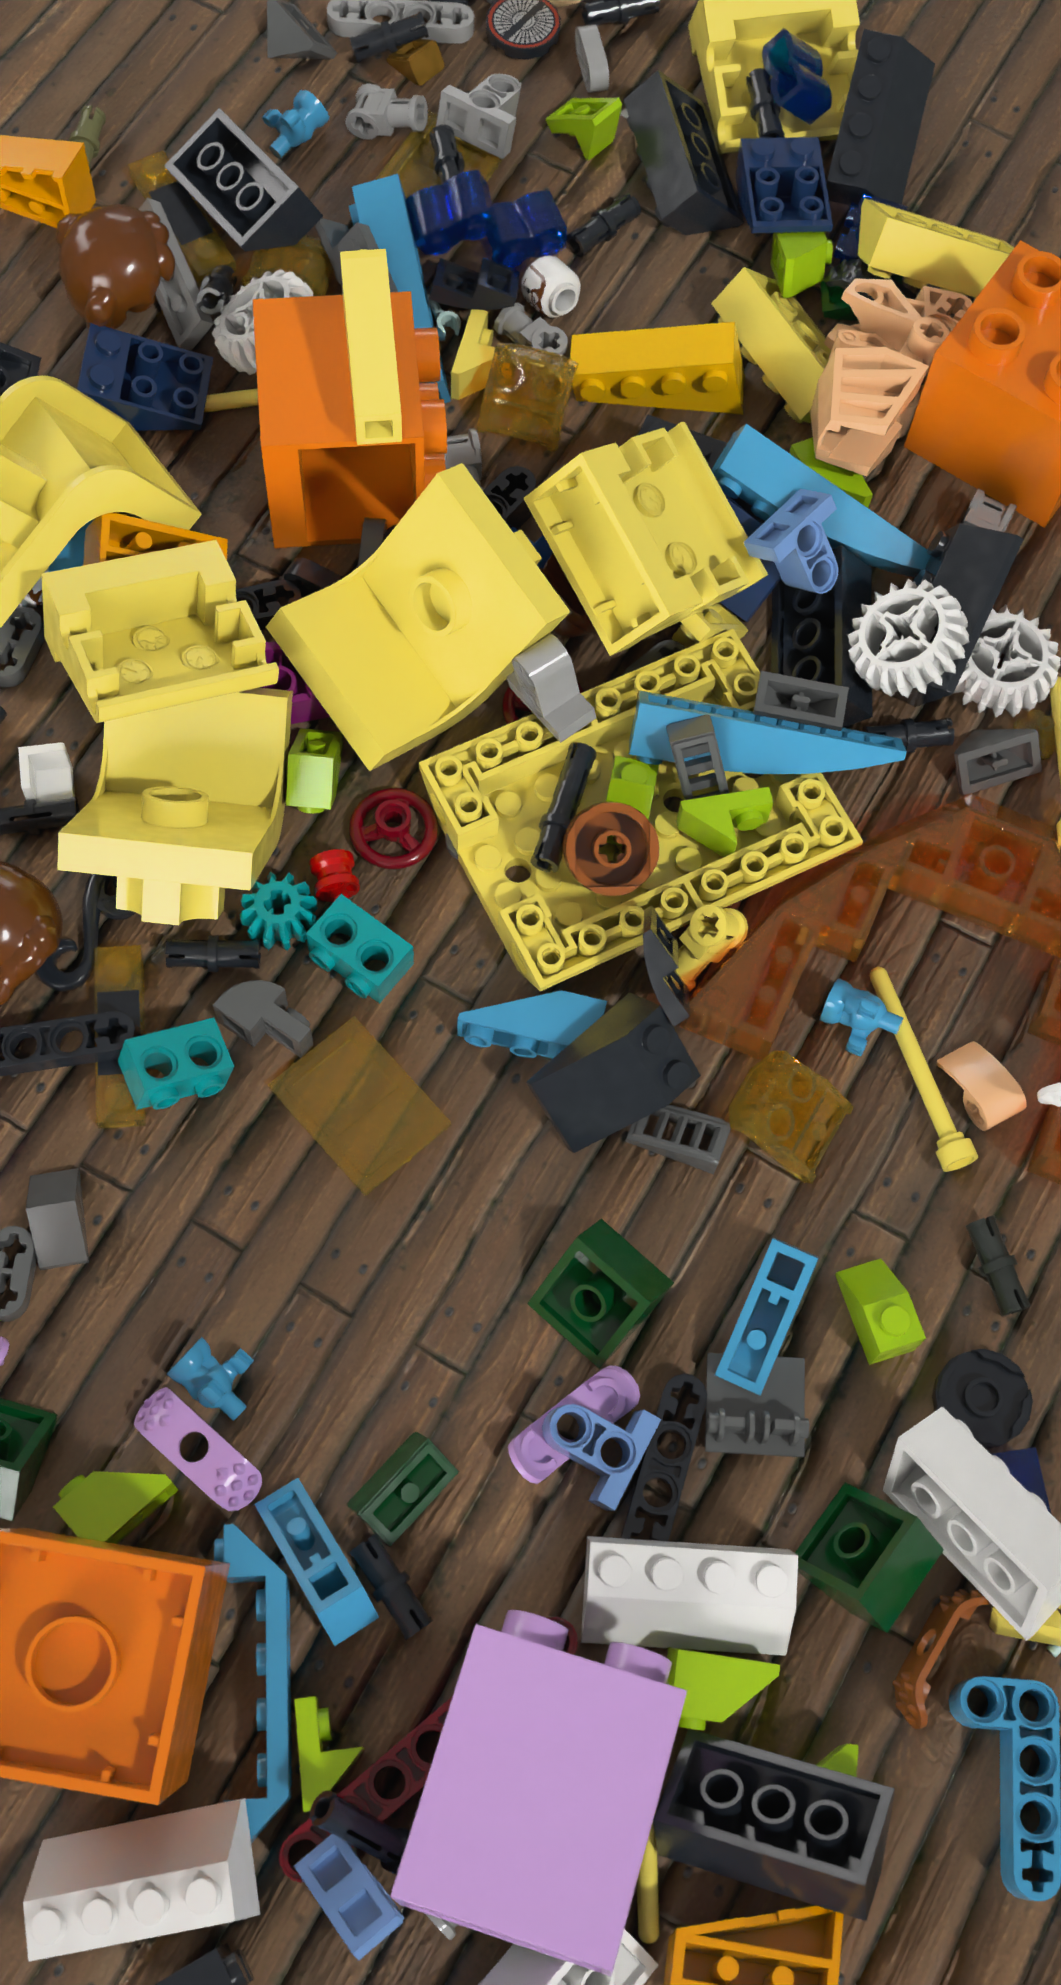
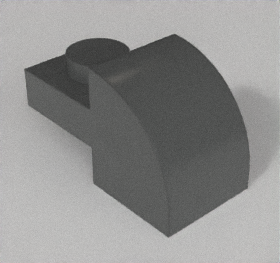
M262 980L243 982L228 989L213 1004L217 1022L253 1047L256 1046L266 1033L303 1059L314 1045L311 1028H309L310 1022L301 1013L292 1008H288L285 1011L288 1006L286 991L280 985Z

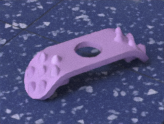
M609 1365L586 1380L512 1439L508 1445V1452L513 1465L522 1477L530 1483L538 1484L569 1459L552 1449L543 1437L542 1424L550 1411L563 1405L576 1404L611 1423H615L639 1402V1387L634 1378L621 1367ZM557 1429V1432H558L560 1438H562L564 1441L569 1442V1443H571V1442L574 1441V1440L566 1439V1438H564L563 1436H561V1434L559 1433V1431H558V1429Z
M165 1387L144 1401L135 1417L134 1425L136 1429L212 1500L228 1511H236L246 1507L256 1497L262 1484V1476L258 1469L187 1406L174 1392ZM192 1432L202 1433L207 1438L209 1444L206 1456L198 1462H188L180 1453L182 1439Z

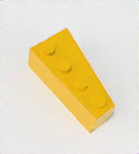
M735 322L572 335L569 378L576 401L743 415L744 369Z

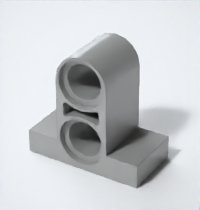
M499 73L489 76L469 93L448 85L441 91L436 126L449 125L454 130V136L503 159L511 150L521 83L513 76Z
M550 633L512 659L514 672L507 676L509 687L560 743L596 719L594 707L579 692L571 657L563 644L553 634Z

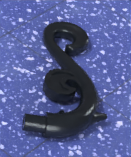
M90 874L82 900L83 961L79 967L68 973L58 969L57 960L61 954L78 950L74 940L61 939L56 952L51 954L36 971L41 982L50 989L58 991L74 990L82 986L89 979L95 966L98 952L100 913L114 920H124L136 914L133 911L116 909V896L106 894L108 884L113 876ZM117 879L113 881L115 888H117Z

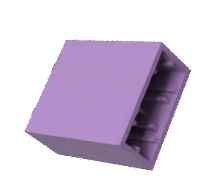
M508 1610L501 1632L475 1624L390 1897L399 1905L612 1976L687 1690L667 1684L672 1662L660 1654L630 1644L611 1642L605 1663L601 1664L563 1652L569 1632L563 1625L536 1614L519 1610Z

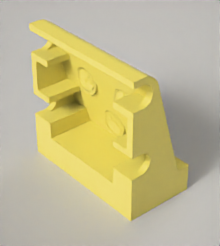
M856 0L698 1L688 24L692 54L697 55L712 123L721 153L738 152L741 138H759L757 123L750 115L751 97L746 83V77H750L749 73L758 68H765L771 74L773 91L781 104L779 117L785 138L819 137V142L836 140L838 138L859 51L856 50L855 35L860 25Z
M685 421L680 422L668 432L664 427L634 436L620 447L615 442L582 452L523 498L610 656L626 650L642 639L747 589L768 576L761 560L749 556L743 543L748 537Z
M217 540L42 573L45 640L54 661L62 662L96 723L276 684L278 681L279 667L276 662L270 664L266 662V640L247 601L237 602L236 579Z

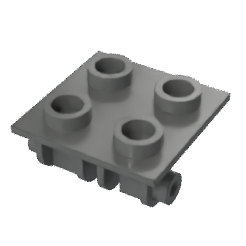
M707 1353L705 1452L804 1458L805 1438L808 1439L809 1419L805 1418V1358L777 1357L761 1395H757L715 1376L723 1353Z

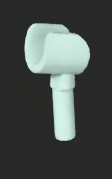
M429 300L431 311L437 322L436 327L438 329L439 341H445L446 331L444 327L446 326L453 328L455 334L459 336L461 325L459 316L451 311L444 312L438 302Z

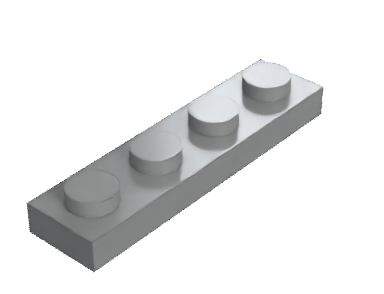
M147 198L139 210L153 211L159 216L160 222L169 231L167 245L175 258L173 276L170 281H166L161 277L155 295L177 346L192 351L214 323L210 314L204 313L199 308L203 301L197 303V295L200 291L161 203Z

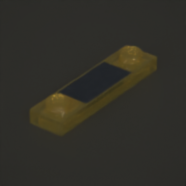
M164 150L128 164L130 176L145 200L150 198L161 203L189 269L200 286L206 275L209 273L211 275L214 268L218 265H228L237 272L234 258L195 198L165 168L164 165L170 159Z
M141 945L94 948L95 1014L122 1011L128 1014L140 1028L141 1035H145L144 964ZM119 1026L116 1027L115 1035L108 1037L115 1044L119 1042L120 1035L126 1033V1031ZM95 1031V1038L100 1037ZM118 1059L95 1062L96 1124L98 1128L146 1126V1108L136 1110Z

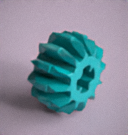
M270 872L267 876V884L264 885L256 881L251 889L253 894H242L241 904L245 910L240 913L241 924L249 927L247 932L252 941L263 938L264 947L268 951L274 946L276 941H281L283 949L288 951L291 947L290 939L295 938L305 943L307 939L305 929H310L317 922L316 916L313 914L318 909L317 900L314 896H309V885L305 881L295 885L294 876L290 872L282 881H277L276 876ZM283 908L284 913L274 915V910Z

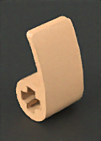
M970 1042L937 1060L936 1065L964 1089L963 1103L965 1110L972 1122L980 1130L987 1131L1025 1110L1026 1098L1018 1082L991 1053L977 1042Z

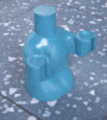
M300 90L296 94L292 110H286L282 115L278 109H269L262 116L264 123L270 128L275 127L280 134L269 147L271 152L279 159L290 148L297 147L311 139L315 128L322 127L329 121L330 117L325 107L307 90Z
M840 978L834 983L820 1017V1021L824 1023H841L852 1027L845 1050L857 1056H862L867 1045L866 1038L872 1031L881 1028L897 1035L904 1019L887 1011L885 1004L879 997L869 991L853 988L851 984Z
M201 1337L166 1375L176 1383L182 1384L190 1396L206 1408H220L234 1421L247 1406L232 1392V1384L238 1373L243 1374L254 1360L240 1348L229 1360L221 1365L211 1355L209 1344Z

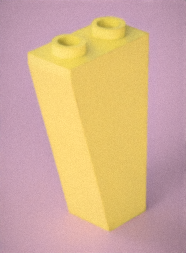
M386 249L340 252L343 306L357 445L402 442V416Z

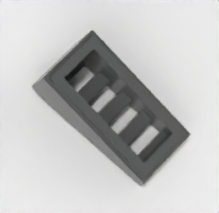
M702 715L667 725L666 729L684 800L729 793L711 716ZM710 752L709 756L684 762V758ZM713 769L715 773L688 779V776ZM716 785L719 787L717 791L694 797L692 794L693 791Z
M668 1105L652 1113V1115L659 1117L652 1136L643 1134L650 1115L632 1123L625 1142L713 1175L733 1124L710 1115L673 1105ZM668 1121L676 1123L670 1141L661 1139ZM685 1127L694 1130L689 1146L679 1144ZM703 1134L712 1137L707 1151L698 1149Z

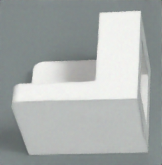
M64 743L18 747L21 787L26 800L34 799L36 803L75 797L73 767Z

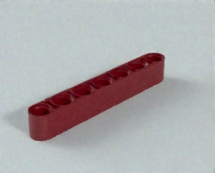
M548 1617L547 1619L555 1621L569 1630L566 1638L568 1644L566 1653L574 1655L578 1645V1638L573 1625L560 1617ZM453 1696L337 1794V1796L349 1803L356 1804L361 1810L382 1822L401 1808L425 1787L432 1763H426L419 1758L416 1749L418 1740L427 1732L442 1733ZM387 1767H394L403 1772L406 1783L402 1794L391 1800L383 1799L375 1789L377 1775ZM310 1818L288 1836L282 1844L279 1853L280 1866L284 1874L291 1880L299 1883L304 1881L291 1862L292 1848L302 1839L311 1840L318 1846L331 1835L330 1832L314 1826L311 1823L313 1820Z

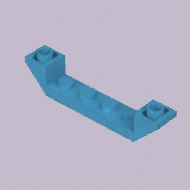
M224 1524V1538L215 1539L214 1561L230 1564L227 1582H266V1589H257L256 1591L257 1622L266 1621V1643H257L256 1667L257 1676H266V1698H257V1730L267 1731V1753L257 1755L258 1787H267V1798L245 1799L252 1844L292 1798L290 1580L236 1525Z

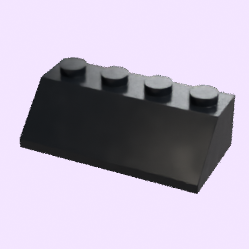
M868 29L863 30L826 183L828 199L831 202L861 208L864 198L901 209L935 68L933 61L901 36Z
M657 70L624 99L629 116L627 123L634 133L638 144L636 152L643 162L647 173L645 181L653 193L657 205L655 208L656 216L665 227L669 228L671 226L685 236L741 226L744 223V219L706 104L660 70Z
M220 108L164 165L244 251L295 246L323 217L303 191Z
M962 523L944 532L940 531L933 538L927 551L930 559L925 569H922L916 575L913 582L918 587L926 579L929 583H932L934 588L941 585L950 596L952 595L953 598L958 600L962 607L961 611L964 612L968 620L966 630L969 634V642L962 645L965 650V658L953 660L956 666V673L944 672L941 675L942 686L932 681L927 684L926 695L919 692L917 688H913L908 698L902 696L899 691L894 694L896 697L917 707L954 693L1020 549L1023 538L1016 534ZM939 623L934 627L936 632L930 639V643L933 642L937 634Z
M841 545L832 549L838 564V577L830 591L823 594L790 587L782 579L772 590L771 673L848 687L842 727L844 728L873 717L872 688L855 670L856 666L849 656V650L852 647L849 644L848 634L855 631L852 619L864 617L861 604L872 606L871 567Z
M688 1729L653 1818L658 1855L867 1921L882 1871L895 1789Z

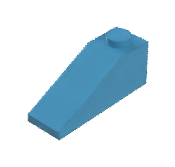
M772 1238L715 1376L757 1395H761L820 1257L777 1238Z
M296 1478L254 1504L334 1646L380 1618L361 1582L299 1478Z

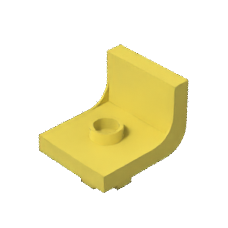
M51 376L25 378L13 384L0 396V628L76 532L92 519L107 513L126 512L144 520L190 530L202 515L130 422L64 381Z
M461 463L436 474L380 547L363 564L336 583L281 607L266 628L367 769L371 771L441 734L478 708L507 679V676L513 673L512 659L549 635L570 613V610L538 568L537 564L542 557L522 530L512 532L467 468Z
M254 688L105 721L103 755L97 788L91 801L59 831L57 870L117 876L116 909L136 912L142 916V922L179 925L181 922L190 919H218L224 910L225 888L251 890L274 852L280 838L286 800L293 691Z

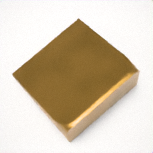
M418 39L397 48V52L389 54L386 58L389 65L418 86L425 84L445 67L437 42L430 39Z

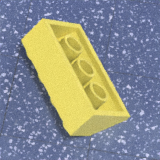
M864 198L861 206L858 256L869 266L867 271L886 279H890L892 273L904 276L903 282L919 289L931 284L940 287V289L968 295L976 299L1014 249L1006 241Z
M743 267L711 303L720 315L718 322H735L738 340L742 343L740 351L744 357L752 364H758L765 373L762 376L763 382L773 392L781 394L787 402L784 406L786 412L798 423L803 421L811 423L810 412L817 383L829 361L828 358L831 350L824 344L826 337L794 296L782 298L776 280Z

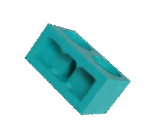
M342 894L306 933L309 957L317 966L327 972H330L331 969L335 970L345 978V984L361 998L370 996L379 1004L414 964V951L410 943ZM336 934H346L351 937L348 942L341 945L328 941ZM371 960H381L387 964L385 968L379 971H370L364 967Z
M215 1017L126 1039L118 1058L119 1066L136 1110L151 1106L156 1110L164 1109L176 1104L180 1098L195 1094L200 1098L212 1096L225 1087L234 1068ZM190 1058H201L204 1061H206V1063L209 1066H199L195 1064ZM146 1069H156L164 1075V1078L152 1077L146 1072Z

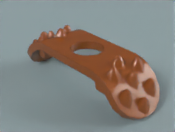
M959 1589L954 1592L955 1596H940L941 1601L933 1609L902 1664L896 1679L892 1681L897 1701L895 1707L902 1713L912 1728L921 1729L927 1725L928 1717L924 1702L931 1686L925 1680L959 1618L969 1620L979 1605L991 1604L977 1589L971 1590L970 1593ZM936 1634L935 1639H934L932 1645H931L930 1648L923 1654L924 1649H925L927 1643H928L929 1640Z

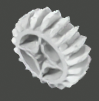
M282 269L277 270L274 274L267 271L259 279L253 277L251 283L245 287L240 285V291L235 295L229 296L230 301L220 310L221 315L214 320L216 327L212 335L215 338L214 344L217 346L218 352L239 373L246 371L249 375L256 373L253 299L313 296V291L306 282H303L292 271L285 273Z
M908 579L904 588L899 589L898 586L891 583L890 593L883 596L875 592L876 602L872 606L861 604L864 617L852 619L855 631L848 634L849 644L852 647L849 650V656L856 666V672L862 679L864 678L871 688L876 691L882 689L890 697L899 691L902 696L908 698L913 688H917L919 692L926 695L928 683L934 681V683L942 686L941 675L944 672L956 673V666L953 660L965 658V650L962 645L969 642V634L966 630L968 620L964 612L961 611L962 607L958 600L953 598L952 595L950 596L941 585L934 588L932 583L925 579L917 587L915 582ZM939 623L937 634L933 642L930 643V639L936 632L934 627Z
M1007 605L1000 608L998 613L992 608L954 693H964L962 698L963 705L974 701L978 704V713H981L988 707L992 708L995 718L1001 715L1004 709L1014 717L1016 714H1019L1021 708L1029 712L1035 707L1037 702L1041 703L1042 700H1045L1050 692V688L1054 687L1058 679L1057 671L1061 660L1060 657L1056 656L1058 643L1049 641L1051 629L1039 630L1037 628L1039 617L1029 621L1024 618L1023 609L1015 615L1009 612ZM1003 653L1005 654L1004 659L1002 661L1003 664L1001 668L998 669L997 665L1000 661L999 658Z

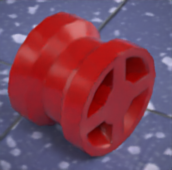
M344 849L328 850L315 855L309 861L311 874L317 878L314 890L318 900L334 902L340 894L350 898L360 890L358 877L352 874V868L355 866L353 853Z

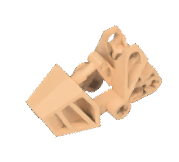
M855 278L843 292L841 299L850 305L859 323L850 326L837 323L824 342L831 350L828 358L829 361L818 380L810 412L816 459L867 477L891 453L896 440L905 436L910 427L924 387L921 383L925 384L936 350L972 304L971 299L957 292L923 286L914 300L906 298L892 280ZM857 292H864L873 297L874 301L858 294Z

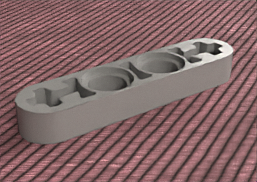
M331 0L327 6L328 28L332 33L341 37H355L382 27L381 23L373 20L377 15L390 17L391 20L388 22L391 24L417 14L420 11L423 18L429 21L425 24L429 37L421 39H430L437 43L458 44L468 41L474 33V13L470 7L460 3L417 0Z

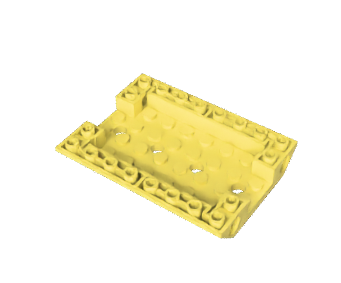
M730 629L704 642L695 644L581 693L594 707L596 719L561 743L533 713L419 762V769L441 829L445 836L446 833L448 834L458 853V860L517 970L539 991H543L643 945L644 910L651 905L670 932L690 924L692 915L701 906L714 905L723 909L863 844L861 836L822 773L763 774L758 778H750L742 772L724 771L729 793L769 787L773 806L768 822L763 823L760 827L748 831L734 828L737 839L735 853L722 857L678 829L676 822L678 812L668 810L663 802L669 797H679L684 800L675 762L663 760L662 764H659L648 818L658 836L659 858L652 874L641 886L625 895L605 896L597 894L579 883L570 873L563 854L557 872L552 870L544 872L531 864V857L541 833L539 823L541 817L550 808L571 743L576 745L577 743L587 744L597 752L576 815L590 805L606 802L615 756L637 760L636 755L629 754V739L639 690L748 711L754 710L760 671L734 629ZM710 770L688 776V779L715 773V771ZM718 785L693 791L692 794L694 797L717 791L719 787ZM609 843L599 847V852L607 855L608 861L613 860L614 853L622 851V846ZM522 866L529 871L530 877L524 882L517 883L509 880L505 872L510 867Z

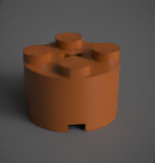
M600 802L590 805L575 815L564 836L563 855L570 873L584 887L600 895L620 896L637 889L652 874L659 858V840L656 830L639 810L623 803ZM613 835L614 842L622 844V851L614 853L612 861H608L607 855L599 852V845L606 844L607 836Z

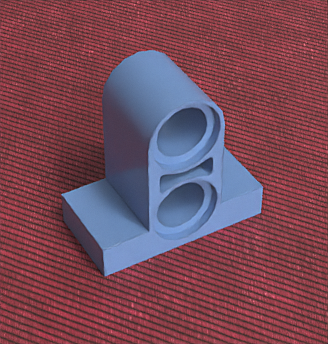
M800 489L743 543L749 556L774 562L781 579L790 587L823 594L830 591L835 585L838 577V564L821 523L837 509L831 494Z
M567 1404L557 1407L547 1414L542 1424V1434L546 1443L552 1449L601 1476L588 1501L605 1511H613L617 1508L661 1419L644 1409L635 1411L625 1430L582 1406ZM563 1414L573 1416L579 1424L578 1436L571 1443L560 1438L557 1432V1422ZM609 1438L619 1443L622 1449L621 1461L615 1467L608 1466L601 1457L602 1444Z
M331 1834L294 1865L358 1961L403 1923L404 1916L386 1890L359 1859L351 1845L339 1837Z

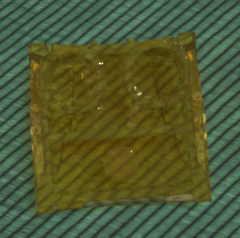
M305 235L295 246L254 250L250 268L242 278V284L245 287L251 283L253 277L259 279L267 271L274 274L277 270L282 269L285 273L292 271L303 282H306L313 291V296H325L332 281L334 268L327 252L321 245L320 237Z
M498 343L495 347L491 369L484 390L477 431L481 433L486 431L530 441L546 446L548 450L556 452L579 363L564 355L523 344Z
M772 1051L749 1070L729 1105L730 1127L743 1132L760 1148L774 1157L791 1175L804 1183H813L816 1178L814 1172L845 1115L851 1114L854 1106L826 1078L813 1072L808 1066L801 1064L787 1051Z

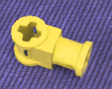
M704 905L699 907L692 915L690 926L679 937L683 945L678 950L679 968L676 969V972L689 988V991H692L696 986L695 979L710 962L719 963L730 949L737 948L744 942L747 937L748 924L745 916L740 911L731 908L722 909L714 905Z

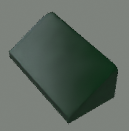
M414 1432L349 1500L347 1506L390 1547L459 1471L429 1438Z

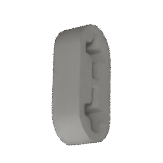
M597 25L576 27V54L588 93L606 91L609 88V69Z

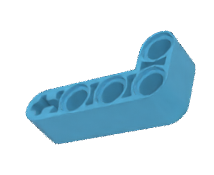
M987 1676L963 1680L954 1686L949 1696V1708L955 1720L961 1725L970 1728L1000 1730V1872L1002 1882L1007 1891L1017 1898L1031 1901L1048 1900L1055 1896L1061 1885L1060 1726L1057 1696L1048 1685L1036 1680ZM971 1688L979 1689L987 1698V1711L982 1717L973 1714L968 1707L967 1696ZM1024 1692L1030 1693L1038 1702L1039 1712L1034 1721L1026 1719L1020 1711L1019 1700ZM1026 1746L1036 1752L1040 1762L1039 1770L1032 1777L1023 1771L1019 1761L1020 1753ZM1027 1802L1036 1806L1040 1814V1824L1033 1833H1029L1024 1829L1020 1820L1021 1809ZM1020 1842L1040 1843V1850L1020 1849ZM1030 1867L1039 1869V1881L1030 1882L1023 1880L1022 1869Z

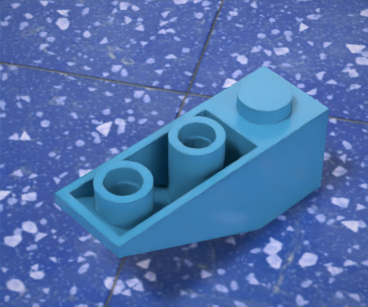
M561 990L459 1013L457 1019V1036L464 1037L467 1043L478 1047H490L493 1044L509 1048L510 1052L520 1057L535 1058L537 1055L553 1059L605 1014L607 1001Z

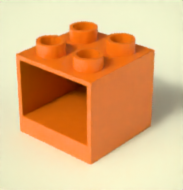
M1020 240L936 350L904 447L974 488L983 490L985 494L1006 506L1011 503L1016 505V512L1044 528L1061 506V259L1052 253L1040 251Z
M411 291L390 292L402 416V442L357 445L343 295L253 299L260 440L274 548L361 543L365 517L386 519L387 529L398 524L436 474L446 470L444 456L447 453L446 411L444 399H439L437 383L441 378L437 327L414 328Z
M0 1528V1777L159 1805L184 1785L189 1777L230 1564L28 1528Z

